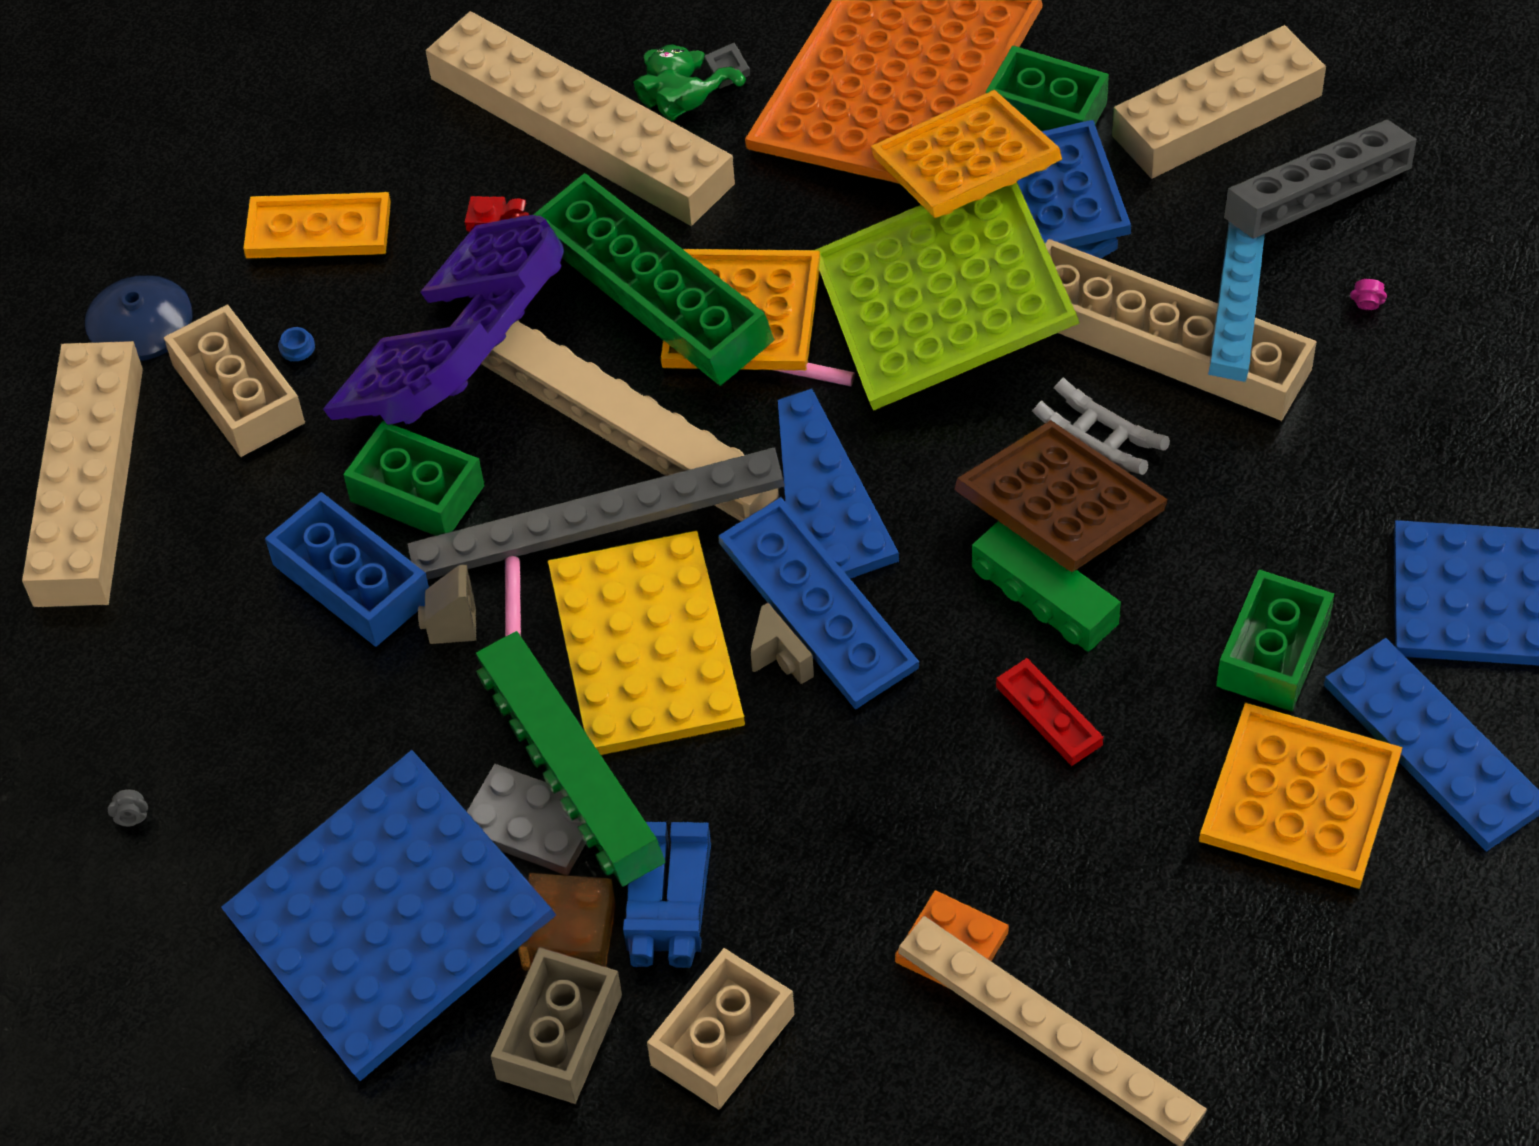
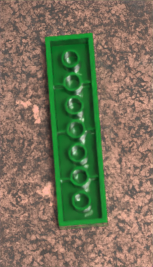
M584 173L533 214L545 218L563 244L562 259L718 385L724 384L775 341L767 317L762 310Z

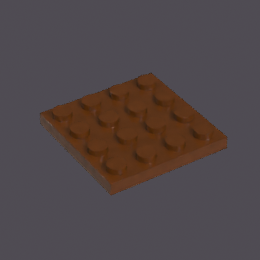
M1052 420L958 477L954 488L955 491L970 502L977 505L1070 572H1074L1163 512L1168 500Z

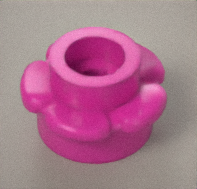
M1363 279L1355 283V290L1350 293V297L1352 300H1355L1359 308L1374 310L1385 302L1387 294L1384 292V284L1374 279Z

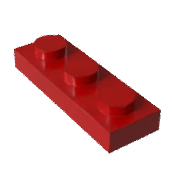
M1028 658L996 678V687L1071 766L1103 746V736Z

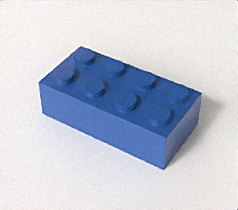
M322 492L265 538L272 563L277 569L375 647L418 612L419 606H425V590L429 588L426 573Z

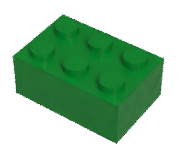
M1012 45L987 88L986 93L996 90L1040 131L1093 120L1096 124L1107 104L1109 74Z
M385 421L381 422L343 474L350 502L435 536L453 532L484 487L479 458L393 424L387 425Z
M1258 570L1220 658L1216 687L1292 712L1330 621L1334 593Z

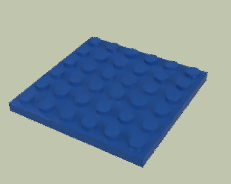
M413 750L408 752L221 907L359 1081L377 1068L556 916L547 902Z

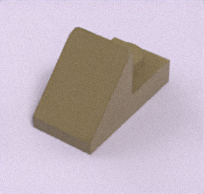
M766 603L761 606L752 643V671L756 672L777 660L779 666L786 674L792 673L798 682L803 684L814 677L813 655L770 604Z

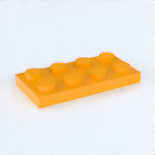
M389 192L250 197L243 248L245 257L276 258L386 254L391 204Z

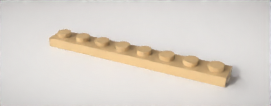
M922 917L899 946L898 953L1177 1146H1183L1204 1117L1207 1110L1205 1107L927 917Z

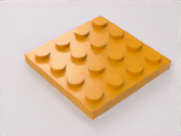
M996 90L990 91L871 146L874 158L934 218L948 215L965 204L983 199L991 192L1004 186L1013 185L1019 179L1032 173L1043 171L1050 165L1062 160L1060 148Z
M683 249L762 310L767 317L775 341L741 369L807 371L819 278L820 251ZM663 340L661 353L662 368L698 369Z
M1245 703L1200 832L1199 842L1360 889L1399 763L1402 747Z

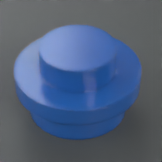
M293 327L283 332L278 347L281 356L286 360L301 361L308 358L314 352L315 342L312 335L305 329Z

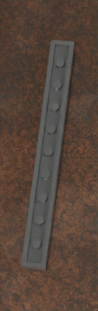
M774 447L408 543L411 562L426 573L427 580L448 574L458 565H467V569L505 560L509 556L517 557L785 487Z

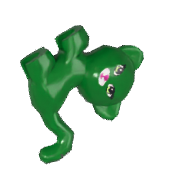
M666 45L658 50H648L644 54L648 75L640 76L636 79L634 87L638 99L646 107L652 108L658 105L660 113L672 122L685 112L691 111L703 104L708 94L716 90L723 81L730 79L736 86L741 87L745 84L746 78L740 70L731 66L718 68L705 81L698 77H690L694 71L702 66L704 52L699 50L688 51L681 46Z

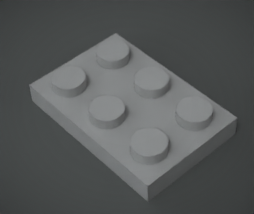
M494 764L467 810V813L501 851L566 876L569 875L586 844L577 828L582 824L578 818L571 821L561 805L560 799L564 797L560 791L553 794L546 782Z

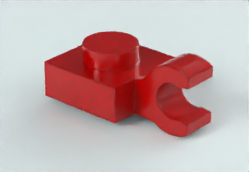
M471 196L465 218L467 232H470L475 225L528 216L529 213L524 212L526 200L517 198L510 200L506 204L505 197Z

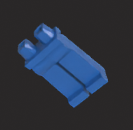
M646 822L658 840L666 863L628 884L627 911L623 926L626 950L629 951L633 967H649L653 965L654 951H669V965L675 968H690L695 952H701L702 940L700 932L711 849L709 823L671 822V851L667 901H665L669 852L666 822Z

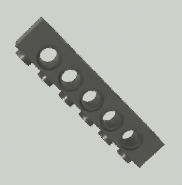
M1388 119L1228 188L1224 218L1252 239L1411 169L1417 139Z

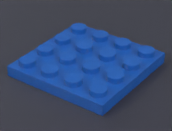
M1089 120L1042 131L1060 148L1062 160L1050 165L1043 171L1035 172L1019 179L1017 183L1044 243L1051 239L1069 247H1076L1131 234V223L1094 121Z
M1395 520V647L1405 657L1539 665V529Z

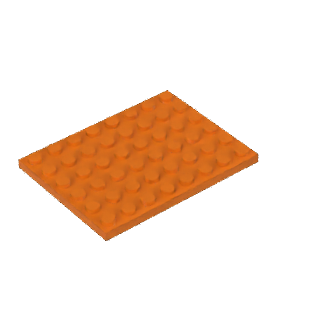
M832 0L745 138L747 149L900 184L874 158L871 146L986 94L987 88L1012 45L1020 47L1042 8V0Z

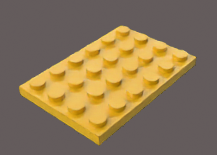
M697 531L548 560L583 728L600 755L745 725L744 714Z

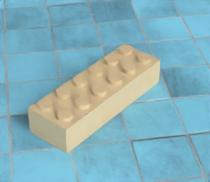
M1284 25L1115 106L1112 137L1152 179L1322 96L1326 66Z

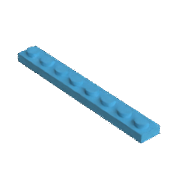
M1231 222L1228 224L1208 375L1246 382L1250 364L1265 234L1252 239Z

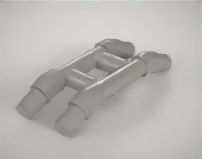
M1064 377L1054 386V389L1067 400L1066 402L1072 408L1082 414L1077 421L1071 425L1070 421L1063 418L1057 411L1054 412L1042 400L1032 410L1044 423L1052 420L1127 472L1142 475L1148 469V462L1146 460L1132 457L1131 454L1118 450L1127 438L1137 446L1148 449L1155 448L1164 451L1169 447L1170 440L1168 436L1154 433L1152 430L1130 423L1092 401V398L1085 395L1079 388L1076 389ZM1096 421L1114 430L1104 442L1086 433Z

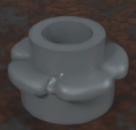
M122 790L113 796L112 802L108 806V815L113 817L115 823L130 827L142 822L146 818L148 805L141 793L135 790Z

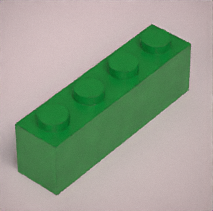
M999 521L972 544V567L982 579L990 580L999 586L1008 598L1013 601H1019L1030 609L1039 621L1043 623L1048 622L1060 631L1069 643L1077 644L1089 652L1119 624L1121 601L1078 570L1070 572Z

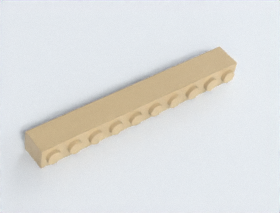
M519 321L511 325L505 333L506 338L499 345L495 346L481 363L665 476L744 456L743 452L735 447L730 448L723 444L709 431L698 429L688 423L682 415L671 413L661 407L652 397L639 394L631 389L623 380L614 379L604 373L596 364L592 362L587 363L574 355L566 346L555 344L547 339L539 330H532ZM777 488L716 504L715 506L739 521H743L779 499V491Z

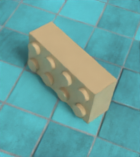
M228 304L164 337L172 365L240 457L305 423L298 395Z

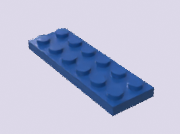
M782 497L719 535V544L810 651L813 659L855 710L919 669L918 659Z
M1387 638L1325 677L1324 686L1377 740L1402 747L1399 763L1486 852L1539 816V790Z

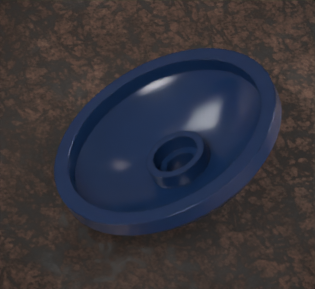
M134 276L113 283L94 298L86 313L85 329L91 343L134 341L139 359L144 361L168 352L164 337L192 323L193 311L186 292L173 281L158 276Z

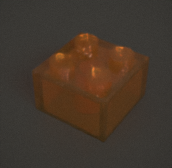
M530 873L528 882L553 909L556 916L533 932L532 936L518 947L522 969H530L539 947L606 967L616 906L612 879Z

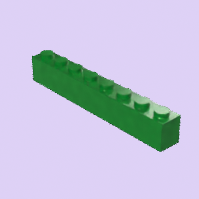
M518 631L476 652L482 667L476 670L481 683L486 691L493 688L496 692L492 697L503 716L510 714L513 718L509 721V724L520 742L526 739L530 744L526 746V750L536 768L543 765L547 770L543 773V776L552 793L556 794L559 791L562 793L564 798L560 799L561 805L571 821L578 818L582 824L577 828L587 847L590 849L596 846L599 850V853L595 854L606 876L614 873L621 886L624 887L665 864L666 862L657 838Z

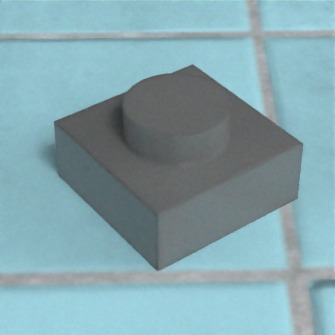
M735 42L704 56L705 64L711 75L718 68L731 66L740 70L745 78L750 76V68ZM730 79L725 80L720 84L719 89L733 82Z

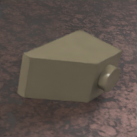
M458 565L425 590V606L418 607V619L420 629L427 630L430 644L476 641V606L467 565Z

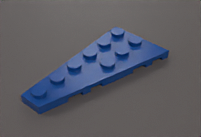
M809 389L778 400L785 502L850 579L899 562V552L813 390Z

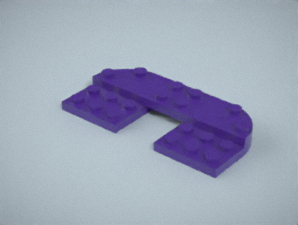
M528 215L475 225L420 292L427 303L443 300L444 302H449L455 298L466 296L473 298L450 327L382 338L324 407L323 410L331 420L344 418L354 419L366 415H381L387 425L402 421L405 424H410L419 419L423 412L432 408L449 395L455 396L461 393L468 385L466 380L476 371L492 349L506 338L505 333L511 325L523 317L525 314L524 309L546 281L561 269L560 261L564 251L563 244L546 219L537 215Z

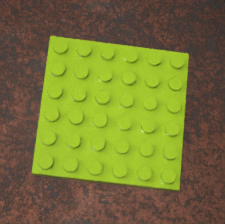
M1017 182L991 192L983 199L965 204L948 215L934 218L922 205H919L814 250L820 251L819 271L873 410L1080 324Z

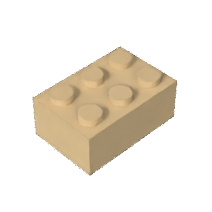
M723 948L648 1040L647 1046L651 1066L720 1110L795 1015L793 991Z

